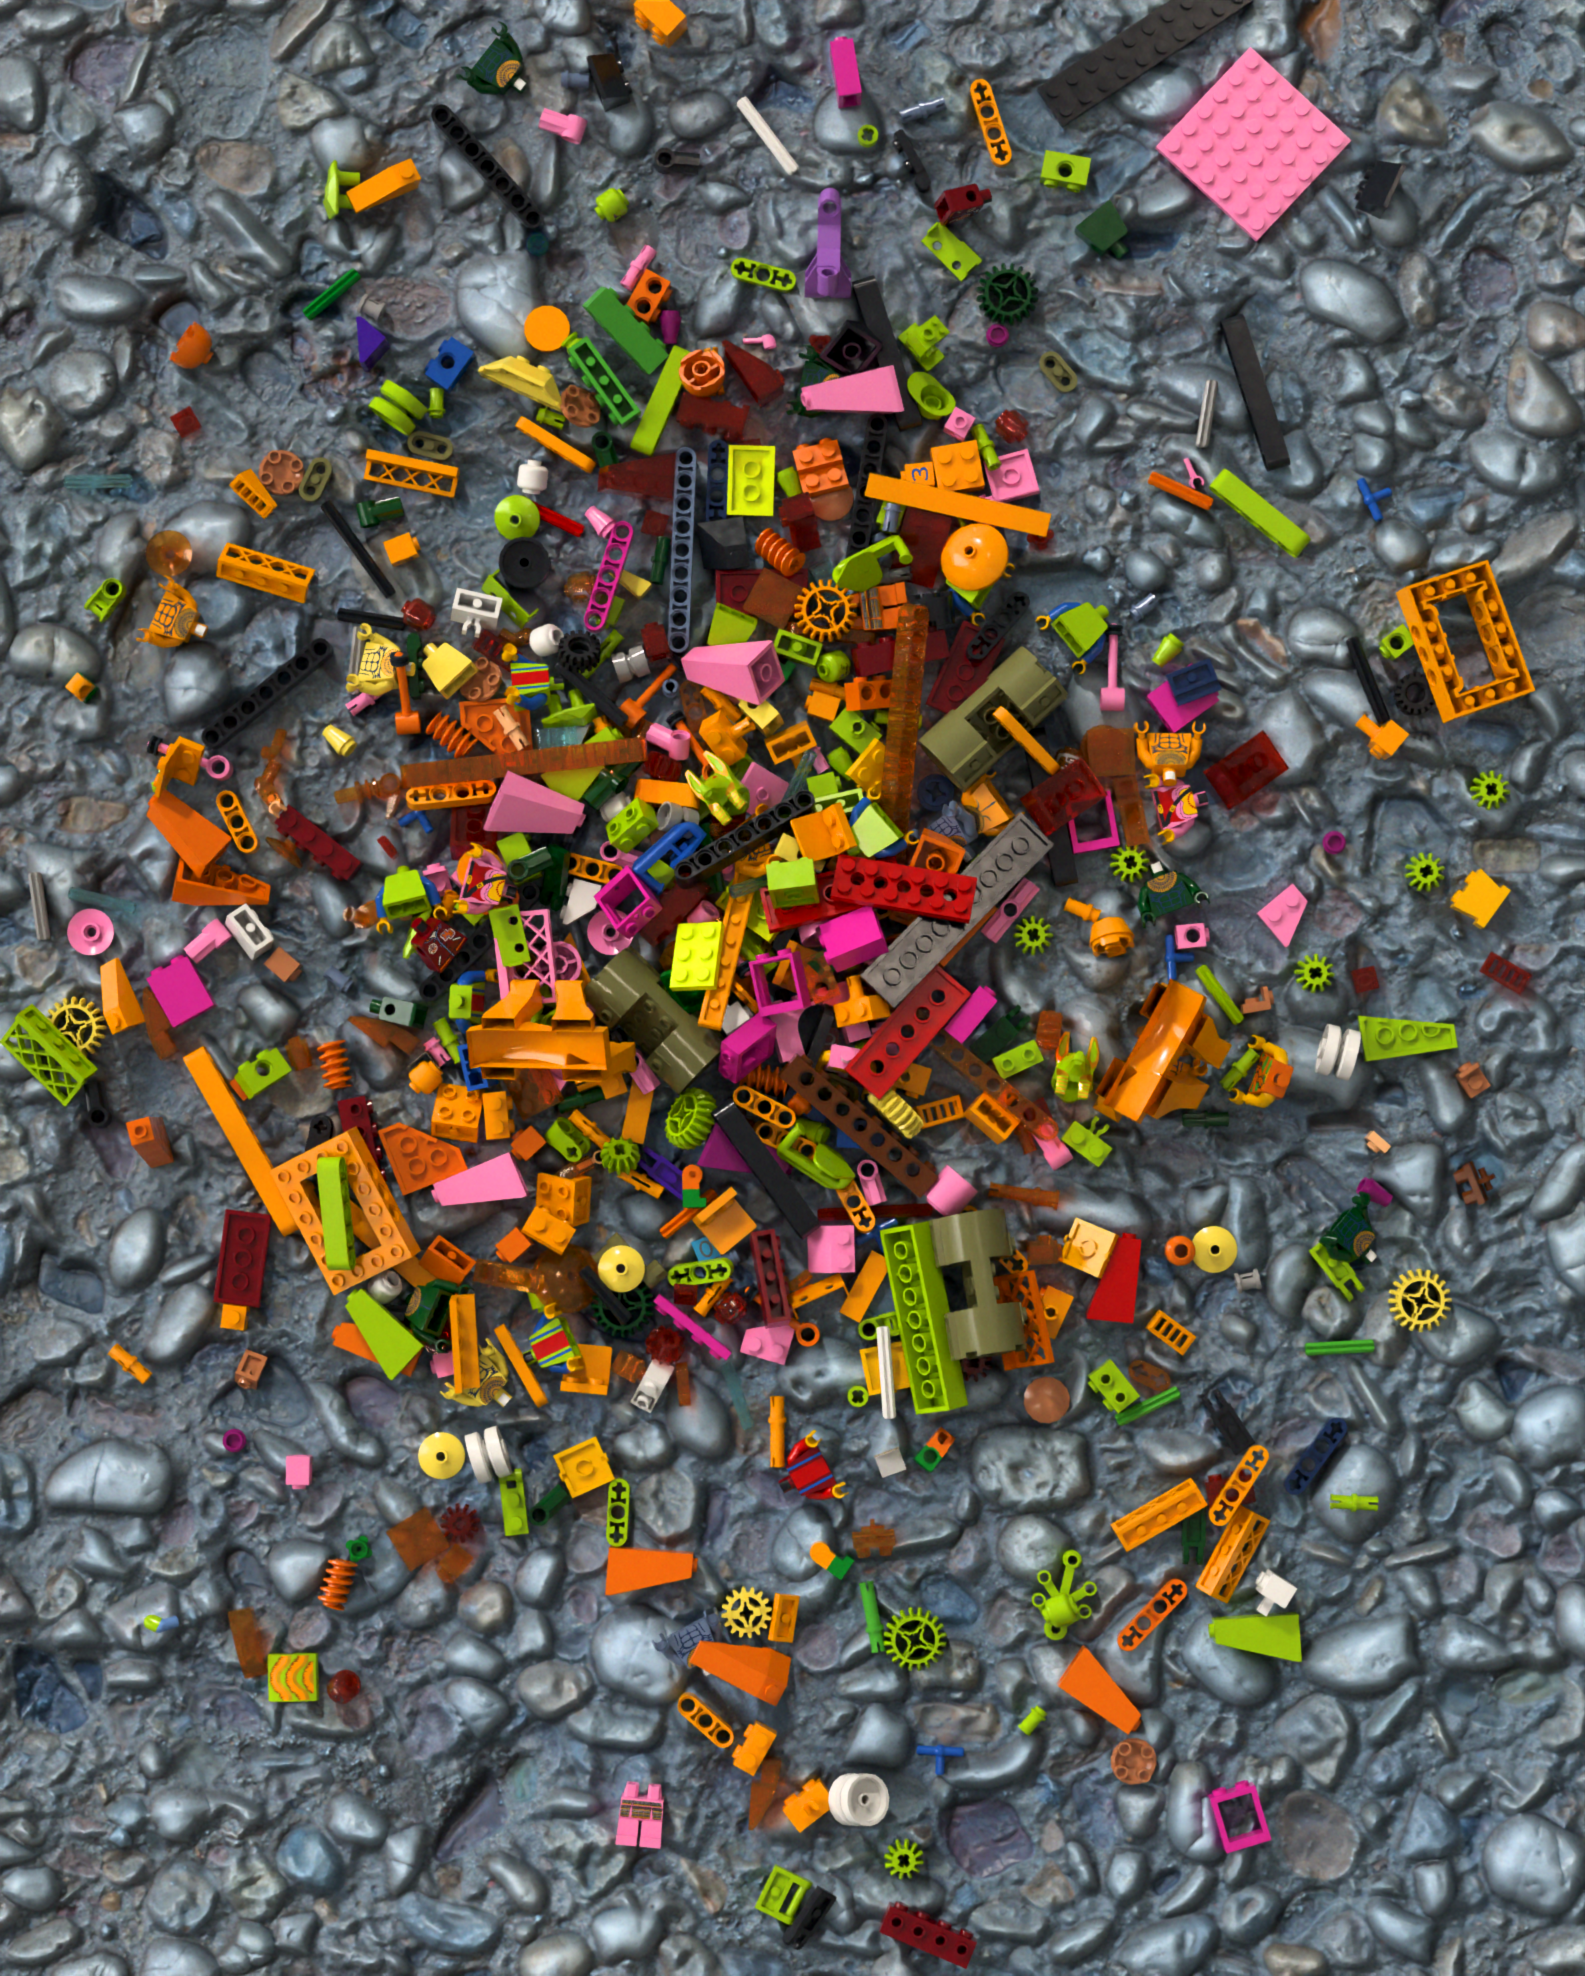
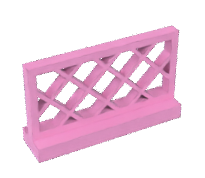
M550 910L520 911L521 920L524 922L523 929L529 926L537 933L531 942L526 940L528 951L531 949L539 958L533 966L529 962L523 963L530 970L522 978L516 973V966L503 967L497 938H494L501 1000L510 992V982L513 979L527 980L533 972L542 980L540 988L546 983L552 989V997L545 998L541 995L542 1004L556 1003L554 983L557 981ZM535 915H543L544 925L540 930L531 923ZM539 937L544 939L547 944V948L543 953L533 946ZM541 960H544L549 965V972L546 976L536 969Z

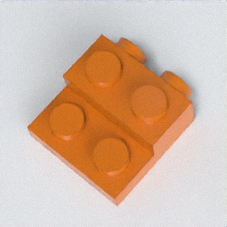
M824 438L819 441V444L813 446L801 444L796 447V450L792 451L804 499L849 488L837 439Z

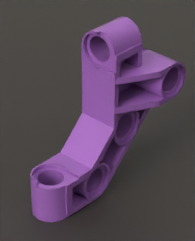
M834 188L824 189L820 193V197H818L817 254L805 271V298H825V296H830V298L851 299V271L840 254L842 198H840V193Z

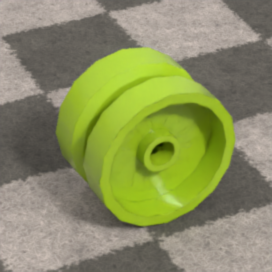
M386 380L381 386L380 391L389 402L381 397L374 396L368 404V408L402 434L410 436L416 426L407 414L414 419L421 420L428 409L410 392L394 382Z

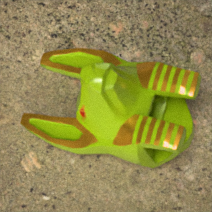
M705 751L703 755L715 773L708 777L705 782L701 781L691 770H687L685 776L695 795L704 801L712 815L723 826H726L732 820L730 816L743 814L748 810L750 803L749 789L735 778L729 765L723 759L709 751Z
M1065 1031L1056 1047V1067L1051 1085L1055 1094L1063 1102L1072 1104L1081 1099L1087 1100L1088 1094L1093 1090V1074L1099 1061V1047L1097 1038L1091 1037L1086 1056L1082 1051L1069 1053L1070 1032Z

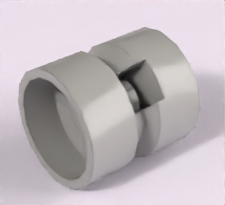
M642 645L630 648L627 655L624 652L611 655L620 684L630 681L634 674L638 677L651 674Z
M666 801L660 806L656 816L659 824L657 829L668 832L673 826L684 822H694L699 825V813L695 809L685 806L681 807L679 804ZM688 831L683 838L689 839L693 834Z

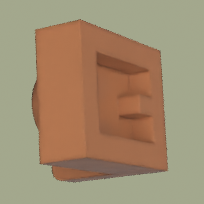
M1267 986L1261 987L1262 1001L1259 1002V997L1245 999V1004L1240 1005L1241 1013L1247 1014L1270 1010L1271 1005L1274 1004L1272 990L1268 991Z
M1468 1061L1458 1068L1460 1072L1455 1077L1471 1099L1491 1085L1480 1070L1478 1062L1471 1064Z
M246 1349L235 1372V1382L242 1388L256 1390L268 1357Z

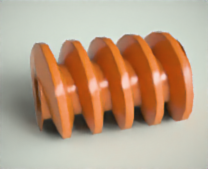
M772 528L765 529L755 543V552L778 571H781L784 576L794 575L805 563V554L800 553L798 548H793L791 543H787L785 538H781L778 533H774Z
M441 711L426 728V734L434 733V741L441 739L440 746L448 745L447 752L455 751L454 758L462 757L463 759L474 748L478 739L469 741L471 733L462 735L464 727L461 726L455 729L457 721L454 720L448 723L450 715L447 714L441 717Z
M346 1040L323 1043L322 1046L317 1048L318 1052L325 1053L319 1057V1061L326 1062L320 1066V1069L328 1071L322 1075V1079L329 1080V1082L323 1085L325 1089L335 1090L353 1086L346 1084V1081L352 1079V1076L344 1074V1072L350 1070L349 1066L343 1065L349 1058L341 1056V1054L347 1051V1048L340 1047Z
M760 1064L740 1080L739 1087L743 1086L746 1082L747 1087L750 1088L755 1084L757 1092H760L762 1087H765V1094H769L774 1089L775 1096H778L783 1091V1097H785L787 1083L779 1077V1067L776 1066L774 1071L771 1072L770 1065L767 1064L765 1069L762 1070Z
M336 1558L328 1561L334 1566L333 1568L326 1569V1572L331 1577L323 1578V1581L328 1586L320 1587V1590L326 1594L317 1598L323 1602L324 1606L344 1611L345 1607L340 1603H346L348 1599L343 1594L350 1593V1589L345 1585H352L353 1580L348 1576L356 1574V1571L351 1567H357L358 1564Z

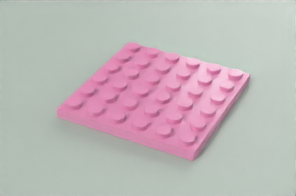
M1250 47L1164 137L1155 149L1257 242L1350 144L1351 139Z

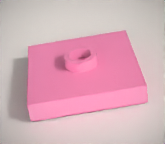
M1028 448L999 456L998 458L1002 465L993 471H989L985 461H983L994 501L1007 503L1040 493Z
M752 762L741 780L750 793L749 808L746 812L752 815L759 804L767 805L768 808L764 810L766 811L780 803L791 784L757 763Z

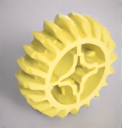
M72 997L71 1004L67 998H64L62 1001L63 1007L60 1003L56 1002L54 1005L57 1011L49 1009L48 1013L52 1015V1018L47 1019L57 1028L61 1016L66 1013V1024L59 1031L64 1036L70 1035L73 1041L76 1042V1048L87 1058L86 1050L94 1054L93 1044L101 1047L102 1044L97 1039H105L106 1037L104 1034H100V1030H106L107 1026L100 1025L99 1023L104 1021L105 1017H97L101 1009L96 1008L92 1011L95 1003L89 1002L86 1006V998H81L79 1004L77 997ZM72 1009L84 1011L90 1019L79 1021ZM72 1023L83 1025L77 1030L78 1033L68 1031ZM92 1026V1034L84 1044V1032Z
M891 1088L880 1100L871 1093L867 1096L868 1102L880 1116L905 1138L912 1139L924 1126L921 1117Z
M1416 1269V1276H1414L1412 1270H1408V1279L1403 1274L1399 1275L1402 1283L1400 1284L1397 1281L1392 1283L1397 1287V1291L1389 1290L1390 1294L1395 1295V1299H1388V1303H1395V1306L1389 1308V1311H1398L1393 1317L1394 1320L1397 1321L1403 1318L1400 1323L1402 1327H1405L1409 1322L1408 1329L1410 1331H1413L1416 1325L1418 1332H1423L1424 1325L1430 1331L1432 1330L1431 1322L1436 1326H1440L1437 1318L1440 1317L1445 1320L1447 1316L1442 1311H1450L1451 1309L1448 1306H1444L1445 1302L1452 1301V1298L1444 1297V1294H1448L1450 1289H1441L1446 1282L1441 1280L1437 1283L1439 1279L1438 1274H1434L1430 1278V1270H1426L1424 1276H1422L1421 1269ZM1421 1281L1420 1286H1418L1414 1293L1404 1292L1411 1283ZM1428 1283L1436 1291L1437 1302L1431 1300L1428 1296ZM1422 1294V1298L1430 1302V1304L1420 1303L1419 1306H1416L1417 1302L1409 1297H1420ZM1402 1299L1411 1303V1317L1405 1313ZM1427 1307L1435 1309L1429 1317L1418 1320L1423 1309Z

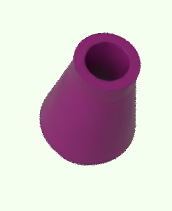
M664 310L661 316H659L663 343L677 344L682 320L680 311Z
M1364 1177L1356 1190L1357 1194L1360 1191L1370 1194L1371 1202L1387 1207L1393 1198V1195L1389 1194L1373 1178L1368 1179Z

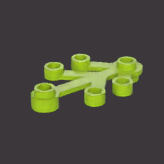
M1071 1549L1063 1554L1062 1560L1066 1567L1060 1592H1058L1053 1584L1049 1571L1041 1570L1037 1574V1580L1044 1585L1051 1598L1065 1593L1069 1597L1072 1596L1075 1602L1087 1595H1094L1097 1591V1586L1094 1582L1086 1581L1081 1588L1069 1595L1074 1571L1082 1562L1081 1555L1076 1550ZM1070 1556H1075L1077 1558L1075 1564H1070L1068 1562V1558ZM1042 1573L1048 1574L1047 1581L1040 1580ZM1088 1584L1094 1586V1590L1090 1593L1085 1590ZM1038 1592L1033 1594L1031 1601L1043 1615L1042 1610L1046 1609V1598L1042 1593ZM1036 1596H1041L1043 1598V1602L1041 1604H1036L1034 1602ZM1087 1604L1078 1606L1079 1614H1076L1074 1622L1081 1618L1086 1619L1090 1617L1091 1608ZM1082 1607L1088 1608L1087 1615L1080 1614ZM1045 1622L1044 1632L1048 1638L1060 1640L1066 1635L1067 1627L1074 1622L1060 1627L1057 1633L1051 1630L1052 1622Z

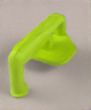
M892 535L842 560L833 569L832 578L839 588L864 592L876 586L882 580L883 573L877 561L878 558L897 550L900 555L899 561L902 564H909L912 562L913 556L910 554L902 538L899 535Z
M797 1123L777 1147V1155L825 1188L840 1190L847 1187L855 1178V1174L840 1153L826 1144L819 1143L816 1146L812 1161L791 1147L801 1135L806 1134L803 1125Z

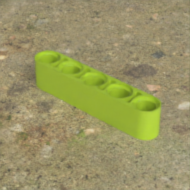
M676 345L673 346L630 445L631 449L649 457L653 456L683 388L679 377L680 362L690 351Z
M1223 469L1209 485V489L1292 557L1297 558L1311 541V538L1303 530L1230 471Z
M319 1157L317 1161V1178L327 1268L329 1271L353 1270L356 1264L346 1161L344 1157Z

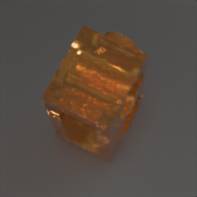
M824 951L801 959L811 1002L814 1001L817 1006L842 995L833 971L826 962ZM811 962H817L820 966L819 972L815 975L807 972V965ZM821 983L826 984L829 988L828 993L825 996H818L816 994L817 985Z

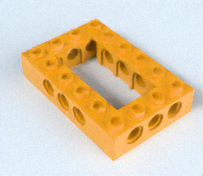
M1488 560L1406 586L1396 592L1443 724L1523 697L1535 691ZM1465 594L1496 680L1458 693L1463 689L1464 682L1462 676L1459 677L1454 663V654L1451 655L1446 641L1447 635L1446 632L1443 633L1438 619L1439 613L1434 604Z
M357 1126L269 1171L333 1295L377 1275L421 1251ZM319 1157L345 1158L348 1182L381 1245L368 1253L357 1256L353 1270L329 1271L327 1268L320 1201L314 1192L315 1187L313 1183L306 1179L317 1173Z

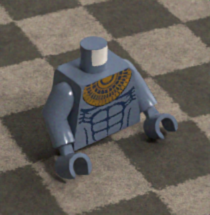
M951 801L949 806L943 805V816L927 829L947 836L964 848L966 852L963 860L967 863L977 855L969 845L978 837L975 817L965 810L962 803L958 805L956 801ZM911 829L910 831H914V833L909 835V840L915 842L921 836H919L917 829Z
M713 1607L714 1613L712 1615H708L706 1610H704V1617L668 1635L667 1640L662 1633L659 1634L662 1639L659 1643L651 1640L654 1648L657 1651H661L668 1660L680 1667L687 1666L688 1669L695 1667L696 1665L690 1663L689 1660L700 1640L721 1643L723 1641V1627L719 1620L717 1608ZM701 1669L704 1676L711 1674Z

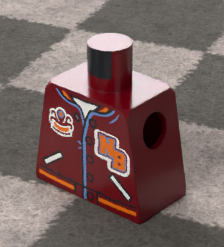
M977 184L944 191L934 204L941 226L976 215L984 204L992 202V195L988 188L979 191Z
M418 917L411 924V928L417 932L411 940V945L430 970L439 973L444 971L468 939L443 921L432 917L428 918L426 922L421 917Z

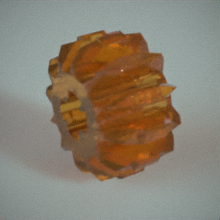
M1043 1010L1040 1013L1036 1034V1044L1038 1047L1046 1050H1056L1059 1047L1063 1022L1061 1013L1052 1010Z

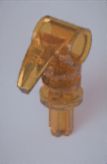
M386 773L378 781L376 778H373L372 782L369 783L368 780H365V784L362 785L359 781H354V787L334 792L337 804L355 800L362 804L367 797L369 800H372V796L375 795L377 798L386 797L388 803L385 819L390 820L399 806L403 784L397 775ZM391 778L396 779V788L394 790H387L385 788L386 781Z

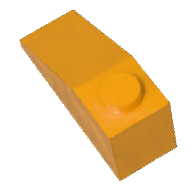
M410 158L385 169L346 192V195L357 214L417 189L421 177Z
M119 957L100 966L103 1014L112 1035L130 1030L146 1022Z

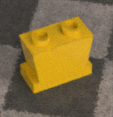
M1478 869L1476 872L1472 870L1464 880L1467 884L1463 890L1458 889L1452 896L1451 901L1453 904L1450 908L1474 919L1475 921L1472 924L1482 929L1511 890L1504 885L1498 886L1482 869Z

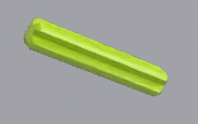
M1203 964L1198 967L1195 973L1234 1025L1243 1021L1244 1016L1207 965Z

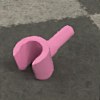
M770 334L758 338H743V344L763 343L764 350L776 348L775 338Z
M1189 458L1184 459L1190 476V488L1195 489L1193 485L1195 478L1199 479L1201 486H1203L1204 479L1196 475Z

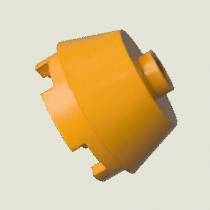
M1106 917L1092 925L1089 947L1092 949L1095 957L1107 953L1108 958L1126 953L1125 948L1129 946L1134 947L1133 939L1135 935L1123 918Z

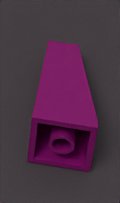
M715 1123L697 1165L752 1173L718 1124ZM763 1143L784 1173L790 1175L794 1167L777 1155L776 1148Z

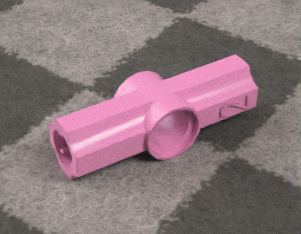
M1023 877L980 932L996 944L1040 889L1030 880ZM1007 904H1012L1016 908V914L1012 917H1008L1004 913V906Z

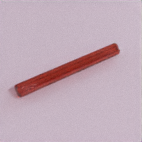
M929 1203L869 1206L875 1218L931 1216L933 1213L932 1205ZM844 1207L820 1208L817 1210L819 1221L851 1220ZM863 1208L860 1212L854 1213L853 1216L855 1217L859 1214L861 1219H865L862 1211H866V1209Z

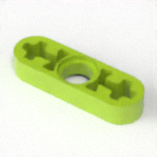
M737 258L731 264V274L736 280L782 293H789L795 288L796 277L789 270L746 258ZM744 264L745 269L751 271V266H754L753 278H749L750 273L745 271L742 272V275H739L735 267ZM765 269L770 273L767 281L758 280L756 275L759 270ZM774 272L778 273L777 278L784 279L785 276H788L789 281L792 283L783 287L781 281L775 280V285L771 284Z
M724 1257L677 1264L668 1271L667 1278L674 1287L724 1281L733 1274L734 1265L730 1259ZM721 1265L727 1268L724 1274L722 1271H715L714 1273L712 1269H716ZM700 1266L705 1269V1278H699L696 1275V1267ZM679 1272V1274H685L689 1272V1275L684 1276L681 1280L679 1277H675V1273Z
M624 1478L612 1480L608 1490L606 1539L610 1545L615 1547L623 1545L628 1536L630 1485ZM618 1482L622 1483V1487H626V1491L621 1493V1499L625 1498L626 1503L621 1501L612 1502V1498L617 1499V1491L613 1490V1487L617 1486ZM619 1505L624 1508L625 1515L622 1518L616 1519L612 1516L611 1510L614 1506ZM610 1521L614 1523L625 1522V1526H619V1533L624 1536L619 1539V1542H615V1539L610 1537V1533L615 1532V1525L611 1526Z

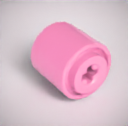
M947 1164L938 1174V1179L924 1195L927 1197L925 1200L946 1217L960 1214L978 1191Z

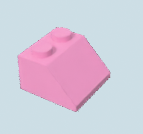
M854 1225L820 1226L807 1236L808 1273L855 1272Z

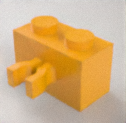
M820 1778L816 1781L814 1779L809 1780L802 1786L804 1790L797 1796L793 1793L783 1801L785 1805L782 1810L799 1833L830 1810L828 1803L829 1789Z

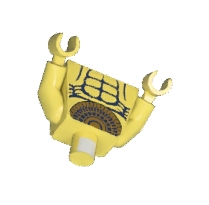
M366 623L361 624L360 628L365 630L367 634L358 631L357 637L362 641L369 639L370 642H366L359 675L349 674L346 678L348 682L354 683L346 684L347 691L354 692L356 689H359L360 692L381 696L392 689H399L396 667L391 665L390 654L401 651V649L378 633H371L370 625ZM409 662L405 666L406 675L414 676L416 671L415 663Z
M485 1339L489 1344L486 1348L478 1345L482 1353L479 1356L480 1388H464L462 1393L455 1394V1387L446 1382L445 1385L449 1387V1391L446 1393L440 1391L441 1395L446 1399H453L463 1405L474 1407L486 1406L492 1399L504 1407L511 1400L512 1396L503 1389V1386L509 1381L507 1378L509 1370L505 1357L493 1346L490 1339Z

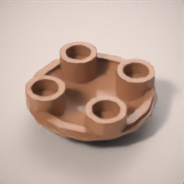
M569 385L561 393L562 404L560 409L572 424L578 427L589 428L594 426L601 416L600 405L594 397L597 393L589 392L575 385Z
M272 450L260 463L258 474L260 482L267 491L283 496L292 494L299 489L305 471L303 462L292 452Z
M849 485V488L808 498L810 510L817 517L827 521L841 520L849 513L853 506L854 495Z
M480 657L473 662L479 671L459 688L461 694L467 700L473 702H481L491 698L499 690L502 683V673L499 666L486 657Z
M1041 1377L1034 1379L1028 1385L1024 1393L1023 1403L1026 1412L1032 1419L1040 1423H1052L1058 1421L1066 1414L1069 1408L1070 1396L1067 1388L1061 1381L1053 1377Z
M1128 1738L1120 1742L1114 1748L1111 1755V1768L1114 1775L1120 1781L1130 1785L1148 1782L1157 1765L1153 1747L1139 1738Z

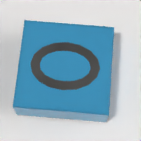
M706 1237L691 1242L698 1261L721 1256Z

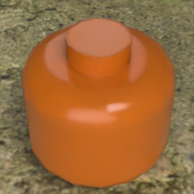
M798 1092L787 1103L788 1108L792 1109L797 1116H801L803 1113L807 1115L813 1109L811 1104Z

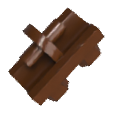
M1473 1161L1467 1162L1461 1169L1453 1173L1458 1185L1467 1181L1471 1185L1472 1189L1462 1193L1466 1205L1477 1202L1480 1205L1489 1200L1486 1191L1493 1189L1490 1180L1496 1178L1494 1173L1487 1175L1484 1167L1478 1169L1477 1172Z

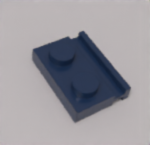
M1210 658L1165 676L1176 700L1177 707L1222 690Z

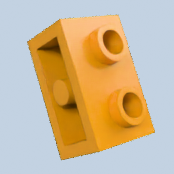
M508 1091L482 1093L486 1140L511 1138V1133H515L514 1119H510L509 1111L513 1109L512 1095L508 1096Z
M757 1719L753 1725L749 1724L743 1734L746 1739L742 1746L739 1744L736 1746L732 1754L734 1758L733 1765L754 1776L774 1741L777 1731Z

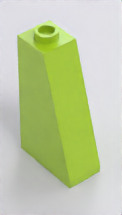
M607 726L540 776L551 790L582 803L584 800L582 796L598 780L601 770L606 765L611 764L625 746L622 742L624 737L616 727L613 729L612 726Z
M361 1288L359 1291L354 1289L346 1298L349 1302L345 1307L385 1374L392 1381L419 1353L425 1344L415 1337L405 1325L364 1288Z
M1296 1612L1269 1613L1267 1616L1254 1614L1212 1617V1624H1208L1209 1638H1213L1216 1644L1302 1662L1299 1614Z

